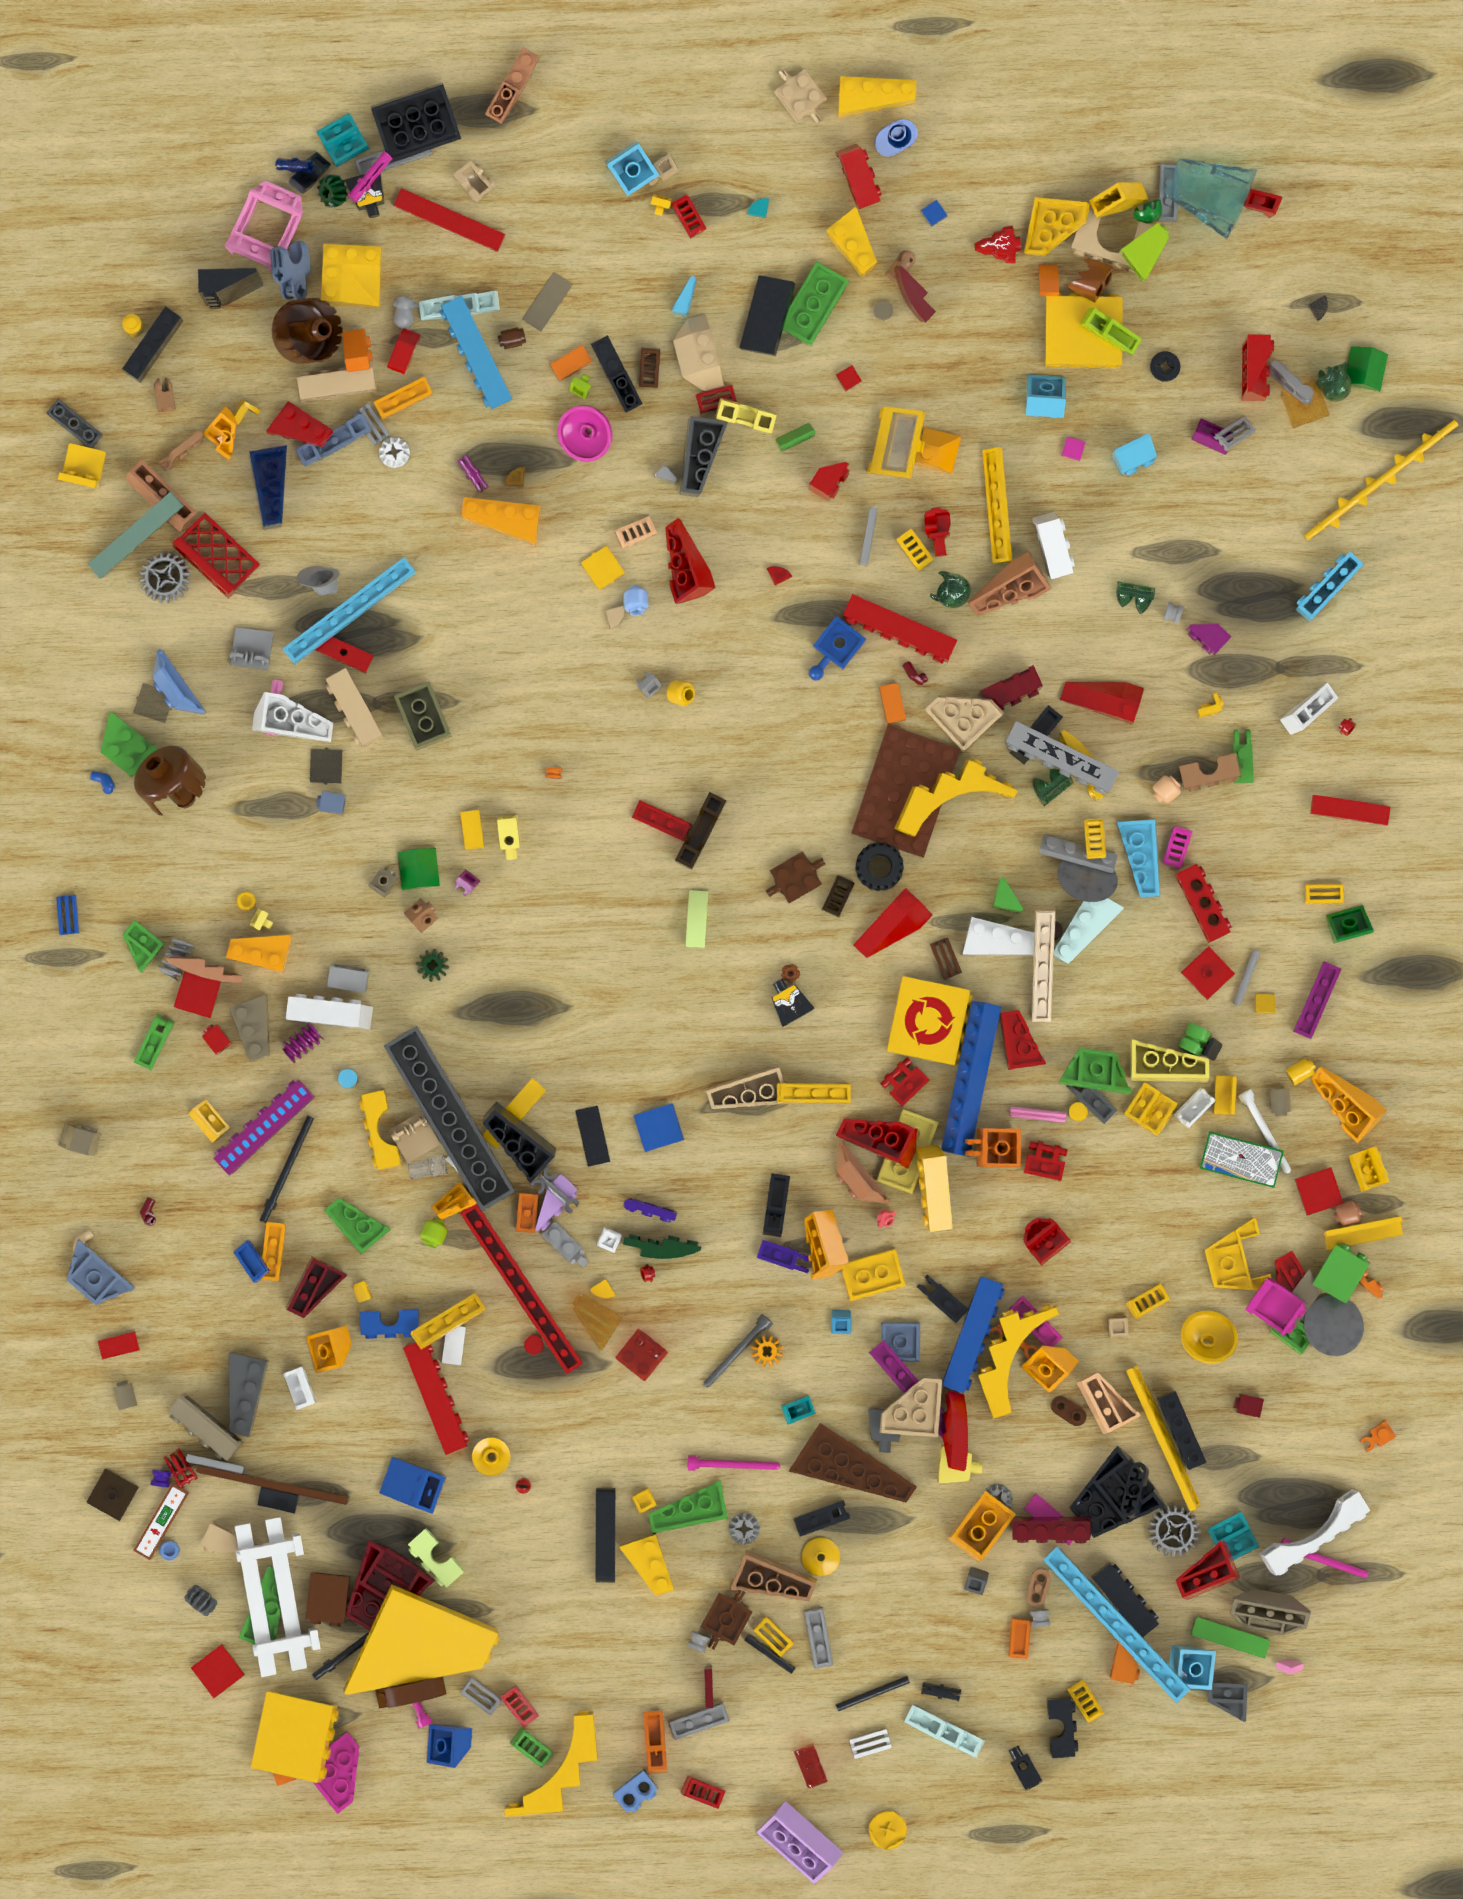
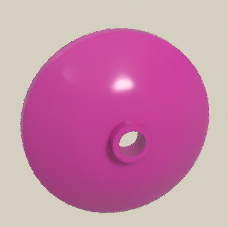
M579 405L566 411L559 421L557 430L558 439L563 450L570 457L582 462L598 460L607 453L612 443V428L608 419L601 411L592 406ZM587 428H590L592 433H589Z

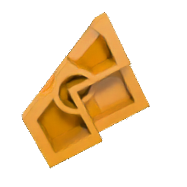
M225 406L203 432L205 437L217 445L215 450L228 460L232 457L237 427L235 416Z

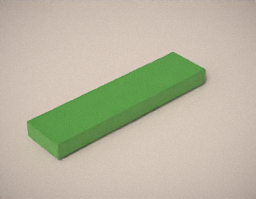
M1196 1616L1191 1632L1193 1636L1264 1659L1271 1641Z

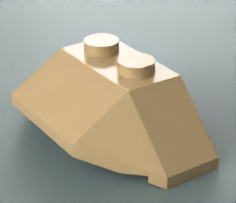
M706 314L686 319L673 340L682 377L704 392L724 387Z

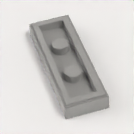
M1160 164L1158 200H1161L1162 214L1158 218V222H1177L1179 164Z
M870 507L860 561V566L865 567L868 565L877 515V508Z
M190 1453L187 1454L186 1461L239 1474H243L246 1467Z
M823 1607L806 1610L804 1614L814 1669L832 1666L833 1661Z
M724 1703L714 1705L713 1708H705L668 1722L674 1740L729 1722Z

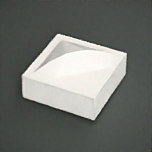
M604 1227L596 1245L614 1253L622 1234Z

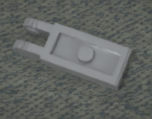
M1275 359L1270 365V375L1302 404L1309 405L1312 402L1313 390L1308 385H1303L1297 376H1293L1284 364L1279 363Z

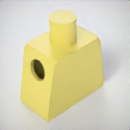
M517 815L500 816L497 818L500 849L505 850L506 860L518 859L516 848H520ZM506 837H513V842H507Z
M941 1445L938 1483L970 1481V1473L982 1474L983 1462L972 1461V1453L968 1452L965 1471L948 1468L945 1448Z

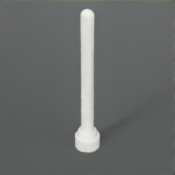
M1249 1089L1238 1095L1240 1102L1248 1106L1269 1146L1280 1149L1254 1103L1255 1095L1253 1091ZM1283 1155L1280 1166L1284 1173L1288 1174L1291 1172V1168Z

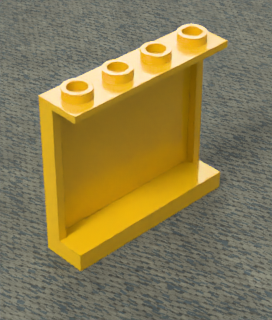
M1060 293L1059 296H1046L1045 367H1122V350L1080 325V322L1089 308H1096L1107 317L1113 318L1123 325V297H1118V294H1107V297H1099L1094 303L1077 293H1070L1069 296H1061Z
M273 1690L267 1691L251 1768L315 1783L322 1782L327 1773V1768H325L326 1760L329 1759L331 1754L329 1744L335 1734L333 1725L338 1719V1705H329L293 1697Z

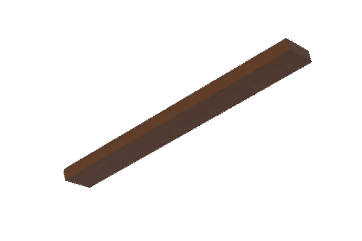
M199 1464L196 1472L200 1474L344 1505L349 1503L350 1496L244 1473H234Z

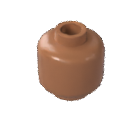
M1354 1201L1338 1205L1336 1207L1337 1213L1333 1214L1337 1225L1341 1224L1342 1227L1360 1224L1363 1217L1359 1204H1355Z

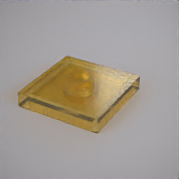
M1317 379L1303 384L1308 385L1314 392L1312 402L1309 405L1302 404L1287 390L1280 393L1293 429L1330 415Z

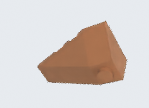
M1028 551L1011 561L968 600V604L977 615L997 610L1005 604H1018L1017 601L1022 599H1035L1049 591L1051 586L1038 563Z

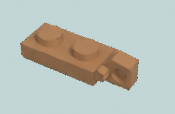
M198 430L158 462L165 472L173 468L175 460L177 458L181 460L189 454L187 450L192 446L194 448L200 446L204 442L202 439L205 436Z

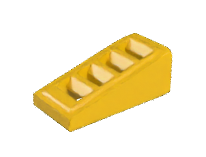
M912 528L896 539L897 544L918 571L934 561ZM909 537H912L913 539L906 545L903 543ZM914 543L918 545L911 551L908 550V548L912 546ZM919 549L922 550V552L918 554L916 557L912 556ZM925 555L927 558L918 564L917 560Z
M1103 819L1084 820L1087 859L1106 858ZM1093 848H1101V850H1090V849H1093Z
M1160 1283L1128 1301L1126 1306L1136 1320L1171 1299ZM1155 1290H1157V1292L1159 1293L1162 1299L1161 1301H1159V1299L1157 1298L1154 1292ZM1148 1294L1151 1295L1153 1301L1155 1302L1154 1305L1150 1301ZM1141 1298H1143L1144 1301H1145V1303L1147 1304V1306H1148L1147 1309L1145 1308L1144 1304L1142 1303Z
M1084 1679L1067 1689L1087 1723L1104 1714ZM1081 1687L1085 1688V1690H1083L1077 1695L1073 1693ZM1088 1693L1089 1697L1081 1702L1078 1701L1080 1697ZM1091 1700L1093 1701V1704L1083 1709L1082 1706ZM1096 1707L1097 1711L1093 1712L1089 1716L1086 1714L1088 1711Z

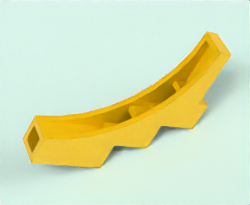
M972 758L971 761L966 760L957 779H955L956 775L950 772L940 773L931 793L929 792L930 789L923 785L912 787L894 829L913 837L916 836L922 823L932 811L958 795L982 791L1015 798L1017 790L1013 789L1014 785L1003 781V783L996 781V777L986 773V775H983L986 767L982 766L981 761Z
M1048 1304L1041 1307V1311L1036 1313L1033 1310L1023 1313L1021 1318L1018 1311L1013 1312V1309L1002 1312L1003 1316L999 1317L1006 1339L1003 1340L1002 1337L991 1341L992 1344L989 1345L996 1367L992 1368L990 1365L982 1368L981 1372L978 1373L993 1419L1012 1413L1008 1397V1377L1014 1355L1023 1340L1036 1327L1046 1320L1059 1315L1057 1306Z

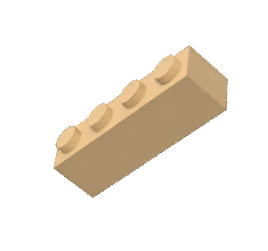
M373 366L369 370L348 373L347 368L342 367L336 372L322 370L320 374L312 375L311 372L302 373L301 377H297L301 403L377 392Z
M345 668L326 678L328 684L325 687L330 695L334 694L337 700L334 703L339 712L343 710L346 715L343 720L348 728H353L355 734L352 736L357 745L361 744L363 747H366L384 737L347 669Z

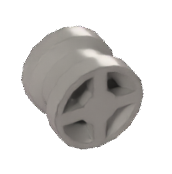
M1169 602L1163 620H1171L1174 624H1178L1184 606H1175L1172 602Z
M1049 1609L1030 1611V1615L1033 1617L1032 1627L1051 1625L1050 1620H1048Z
M692 1631V1639L688 1642L687 1646L705 1653V1645L709 1642L710 1637Z

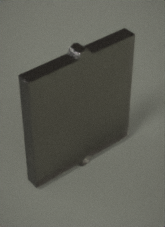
M143 683L140 694L136 697L137 703L133 713L166 723L169 711L172 708L165 702L166 695L163 691L159 693L154 686Z
M327 747L325 749H311L310 783H324L325 785L328 783H342L343 750H332Z

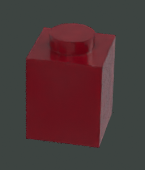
M1239 1393V1397H1235L1233 1408L1236 1409V1413L1260 1418L1264 1399Z

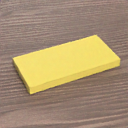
M902 1109L898 1122L917 1129L916 1148L931 1145L939 1122ZM916 1153L908 1169L884 1159L876 1181L913 1194L919 1177Z

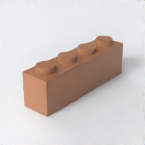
M143 460L128 472L125 480L152 506L156 505L169 492L173 491L184 507L173 515L168 522L180 533L194 520L197 512Z

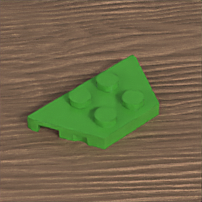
M110 712L101 753L132 777L136 774L143 760L156 751L157 748L114 713Z
M1079 1048L1059 1080V1084L1124 1094L1132 1092L1131 1086L1128 1087L1126 1082V1074L1120 1066L1118 1055L1112 1052Z

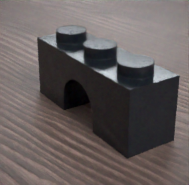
M1070 1696L1047 1698L1049 1720L1059 1719L1064 1723L1062 1734L1050 1737L1051 1757H1075V1752L1079 1751L1078 1740H1074L1077 1724L1076 1720L1073 1721L1072 1713H1075V1701H1071Z

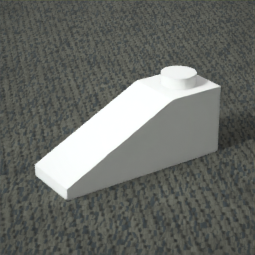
M1326 683L1293 707L1280 721L1290 735L1302 731L1333 704L1338 697L1330 685Z

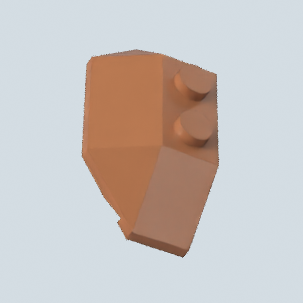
M841 1141L839 1143L836 1171L838 1172L836 1177L842 1184L846 1182L850 1187L848 1192L854 1200L858 1198L860 1201L889 1203L888 1197L845 1143Z

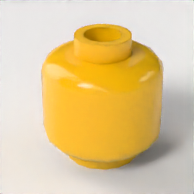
M674 680L669 684L667 698L671 703L687 706L694 699L695 690L691 683Z

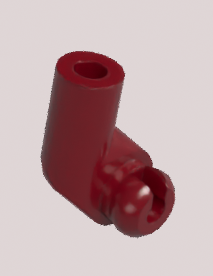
M910 661L902 665L908 677L917 685H923V683L928 681L925 673L918 675Z
M149 1197L146 1198L140 1210V1215L144 1224L153 1226L156 1223V1218L152 1208L156 1201Z

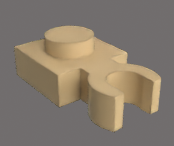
M670 154L653 163L659 176L648 183L654 185L660 177L665 181L679 172Z

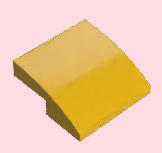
M1144 1082L1124 1115L1158 1137L1179 1104Z

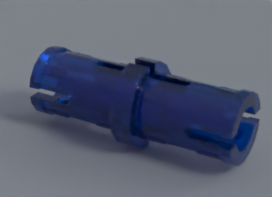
M278 158L275 162V166H280L276 167L277 170H286L291 173L299 171L311 173L314 170L312 160Z

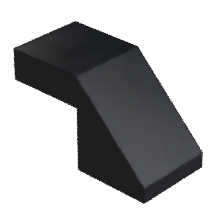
M316 152L306 160L302 169L293 175L288 183L301 194H304L315 185L330 167L331 163Z

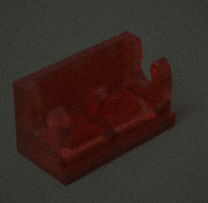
M814 1743L794 1751L808 1788L828 1782Z

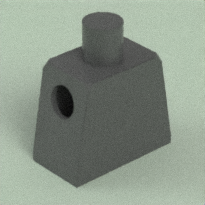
M868 1408L872 1440L880 1441L879 1452L891 1453V1442H899L901 1435L879 1433L881 1413L885 1409Z

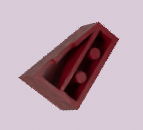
M1032 665L1023 672L1016 673L1003 681L1001 680L980 690L979 693L983 699H992L1003 711L1005 710L1004 706L1008 704L1015 706L1021 703V699L1026 696L1030 699L1039 695L1038 691L1042 689L1043 684L1034 665Z
M312 1256L285 1307L286 1310L305 1318L347 1274Z

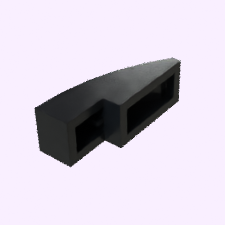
M1048 705L1030 728L1048 736L1063 716ZM1011 750L1010 752L1012 756L1024 765L1029 760V758L1024 756L1025 753L1020 750L1018 752Z
M771 1173L762 1235L782 1237L790 1176Z

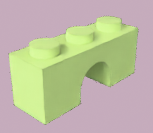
M425 1528L408 1544L410 1546L408 1550L415 1558L420 1557L423 1561L421 1565L428 1572L432 1571L436 1575L434 1579L441 1587L445 1585L447 1588L465 1570L453 1557L443 1563L433 1559L432 1549L439 1541Z

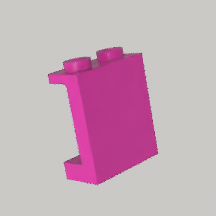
M1268 1276L1245 1310L1250 1314H1255L1284 1336L1286 1333L1290 1334L1296 1326L1294 1321L1297 1317L1301 1319L1307 1309L1304 1308L1306 1305L1305 1301Z

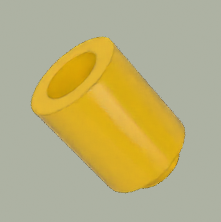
M129 314L123 319V329L129 336L138 337L143 333L144 325L137 315Z
M1304 1058L1286 1068L1285 1072L1295 1086L1313 1076L1316 1067L1311 1059L1307 1061Z

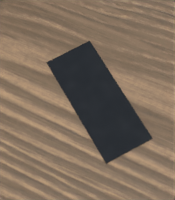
M598 1106L576 1110L588 1167L610 1162Z

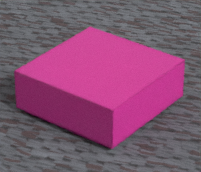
M1067 437L1062 456L1080 461L1086 442Z

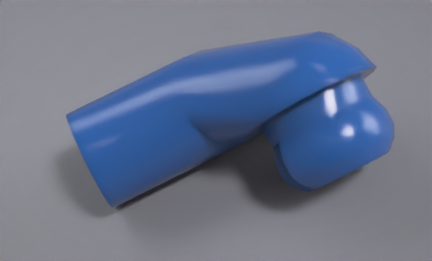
M92 771L90 780L101 782L103 792L111 794L115 788V783L110 775Z

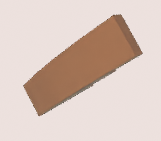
M163 956L164 961L200 977L222 982L242 983V975L238 973H223L224 967L220 965H205V959L202 957Z

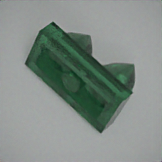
M1117 581L1116 594L1118 603L1121 607H1125L1135 597L1136 608L1139 614H1142L1148 609L1152 600H1154L1155 588Z
M1051 769L1050 784L1044 780L1034 778L1033 788L1039 802L1046 806L1074 783L1071 776L1069 778L1059 773L1060 770Z

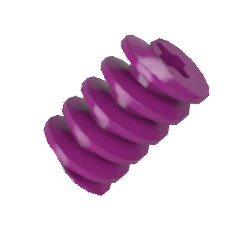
M309 1022L307 1023L308 1030L303 1027L301 1028L302 1035L295 1032L296 1039L290 1036V1044L285 1041L283 1042L284 1048L282 1050L293 1063H296L295 1056L301 1059V1052L307 1054V1047L313 1050V1042L319 1045V1037L323 1039L317 1029Z

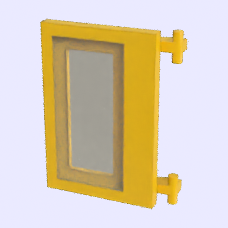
M881 407L878 418L881 419L873 459L872 462H869L867 474L911 479L917 452L923 453L925 442L920 440L925 417L924 411Z

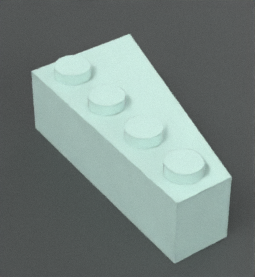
M1109 898L1099 902L1083 901L1054 948V958L1068 965L1124 907Z

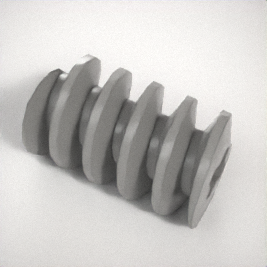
M179 938L172 939L171 941L175 946H168L172 952H165V956L186 957L185 954H192L188 948H195V946ZM162 959L161 962L165 966H158L161 973L178 980L175 975H182L178 967Z

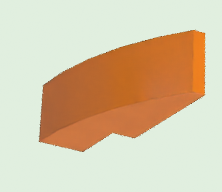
M663 1710L643 1712L648 1774L668 1773Z

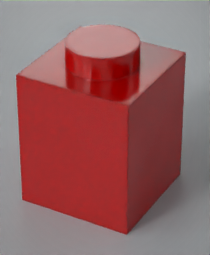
M211 1024L203 1031L205 1034L202 1035V1038L215 1055L220 1054L233 1044L219 1025L213 1026Z

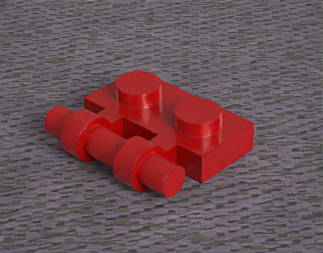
M908 1057L902 1062L897 1063V1067L890 1074L887 1073L884 1076L885 1079L880 1083L884 1089L890 1084L894 1087L889 1094L902 1107L930 1081L918 1067H915L912 1071L907 1068L912 1063ZM903 1072L906 1077L898 1083L895 1079Z
M1030 1141L1029 1149L1036 1150L1035 1156L1027 1154L1023 1173L1061 1181L1065 1162L1058 1161L1059 1155L1066 1157L1068 1149L1061 1148L1060 1145L1056 1144L1055 1146L1047 1145L1042 1141H1038V1143ZM1042 1151L1052 1153V1159L1041 1157Z

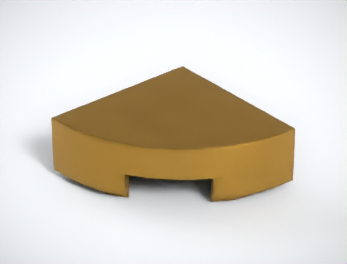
M519 467L510 472L505 479L504 485L524 487L525 467Z

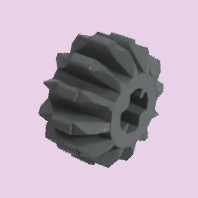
M193 1585L184 1597L188 1604L204 1616L212 1613L217 1605V1600L198 1585Z

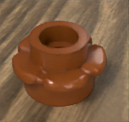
M794 964L785 965L782 968V979L784 981L787 980L789 983L795 982L800 976L798 967Z

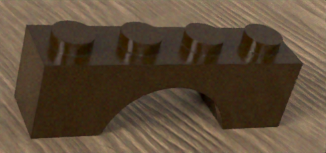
M709 792L690 833L675 859L676 863L693 870L727 800Z

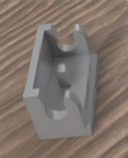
M332 963L329 969L327 987L365 993L370 969Z

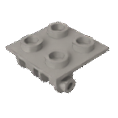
M236 627L233 648L230 653V665L268 670L274 632Z

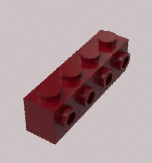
M1014 1516L1012 1520V1540H1017L1018 1543H1028V1540H1036L1037 1543H1047L1048 1540H1056V1543H1067V1540H1075V1543L1082 1544L1087 1543V1540L1091 1538V1517Z

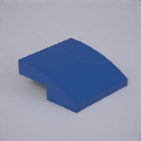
M673 1103L634 1115L645 1152L684 1140Z

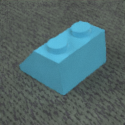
M637 141L605 161L627 196L659 176Z
M1028 374L1026 415L1064 418L1066 377Z
M1149 433L1115 449L1111 455L1121 476L1124 474L1130 476L1136 473L1137 468L1141 466L1147 468L1153 465L1154 460L1157 458Z
M1171 1645L1169 1666L1190 1689L1212 1690L1216 1651L1192 1646Z

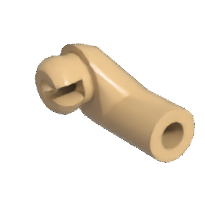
M90 1228L75 1238L73 1252L78 1239L85 1243L94 1237Z

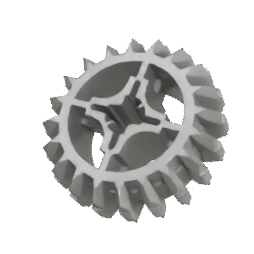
M160 552V558L153 554L154 561L147 558L146 561L149 565L142 564V568L146 569V572H139L141 576H145V578L139 579V582L146 583L141 589H148L145 593L146 596H150L153 593L151 598L153 601L157 597H159V603H163L164 598H166L167 603H170V597L177 601V594L181 597L184 596L181 592L182 589L188 591V587L184 586V584L191 583L189 579H185V577H190L191 573L184 572L189 569V566H182L185 562L184 559H180L177 562L179 558L177 554L173 558H171V552H168L166 557L163 552ZM161 563H169L163 570L154 569ZM174 566H177L180 571V581L172 577ZM167 573H169V575L167 576L171 579V581L164 580L163 582H161L163 579L158 574L166 575ZM151 574L158 578L155 590L150 583ZM167 585L176 586L170 592H161Z
M1173 1504V1510L1170 1511V1507L1166 1505L1165 1513L1162 1509H1158L1161 1515L1153 1514V1517L1157 1519L1156 1522L1149 1521L1151 1525H1154V1528H1148L1149 1532H1154L1153 1535L1149 1536V1539H1156L1152 1545H1160L1157 1549L1158 1552H1161L1164 1548L1165 1556L1169 1554V1551H1171L1172 1557L1176 1556V1551H1178L1179 1556H1183V1549L1187 1553L1190 1552L1187 1547L1188 1545L1195 1548L1196 1545L1192 1543V1540L1199 1541V1538L1194 1536V1533L1199 1534L1200 1530L1194 1529V1527L1200 1524L1199 1522H1192L1196 1519L1195 1515L1188 1517L1191 1513L1189 1509L1183 1513L1184 1506H1181L1179 1511H1177V1505ZM1179 1515L1184 1517L1185 1520L1174 1524L1168 1516ZM1164 1520L1167 1529L1159 1537V1526ZM1169 1523L1175 1528L1179 1527L1177 1534L1179 1538L1169 1533L1171 1531ZM1187 1525H1189V1536L1187 1540L1184 1541L1182 1537V1530L1186 1528ZM1170 1538H1175L1180 1545L1172 1547L1165 1545L1163 1542Z

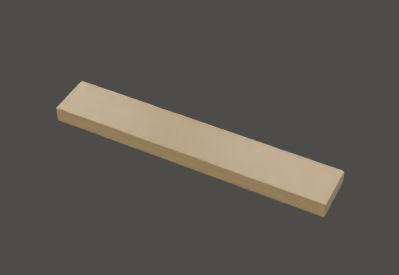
M1055 909L1035 910L1032 1022H1051Z

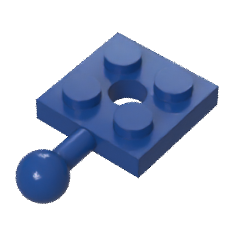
M836 616L813 645L824 657L818 665L812 666L809 669V677L815 681L822 679L824 675L823 670L830 661L843 670L864 644L866 638ZM843 638L845 646L837 648L834 645L835 639Z

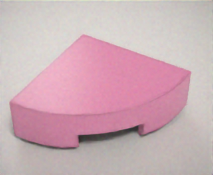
M1292 1660L1276 1662L1277 1669L1290 1675L1302 1671L1304 1663Z

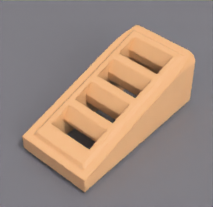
M650 516L615 530L622 549L658 534ZM644 523H647L651 532H646ZM637 526H640L644 535H639ZM633 529L637 538L633 539L629 530ZM626 532L630 541L626 542L622 533Z

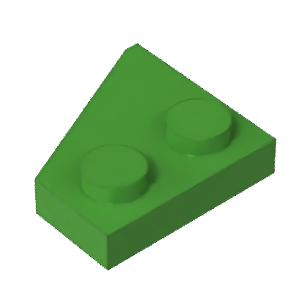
M136 920L123 933L124 940L137 964L138 970L142 973L165 944Z

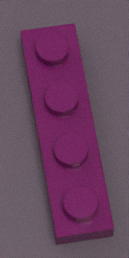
M1323 961L1293 1032L1312 1039L1341 972V968Z

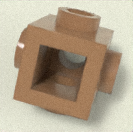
M421 898L404 912L406 917L421 933L438 919L434 913L436 910L429 901L425 903Z

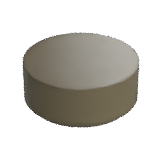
M880 301L874 307V315L881 321L888 320L893 314V307L887 301Z

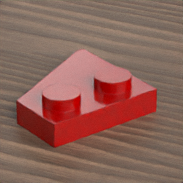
M1293 1251L1275 1260L1276 1282L1290 1292H1293L1306 1274Z

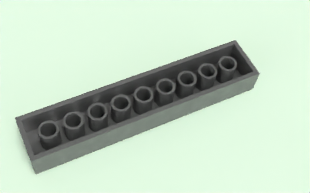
M416 1026L384 1045V1048L481 1211H485L515 1193L514 1187L420 1029Z

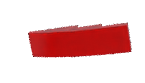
M1312 795L1310 814L1388 826L1391 807Z
M948 1391L945 1394L948 1411L943 1415L946 1432L942 1435L948 1468L965 1471L968 1456V1419L965 1395Z

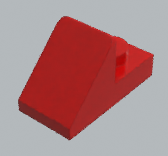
M1250 189L1243 206L1246 209L1262 212L1265 216L1271 218L1276 215L1283 197Z

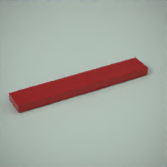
M402 188L393 205L400 210L495 252L499 251L506 236L502 232Z

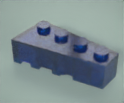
M287 445L249 451V461L262 530L282 526Z

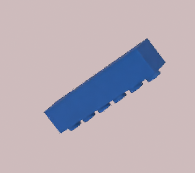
M980 1276L943 1378L942 1386L964 1393L965 1390L969 1391L972 1380L969 1379L972 1372H976L979 1363L976 1361L978 1353L982 1354L985 1343H982L984 1336L989 1335L992 1325H989L991 1317L995 1318L998 1307H996L997 1300L1002 1299L1005 1291L1002 1288L1003 1284Z

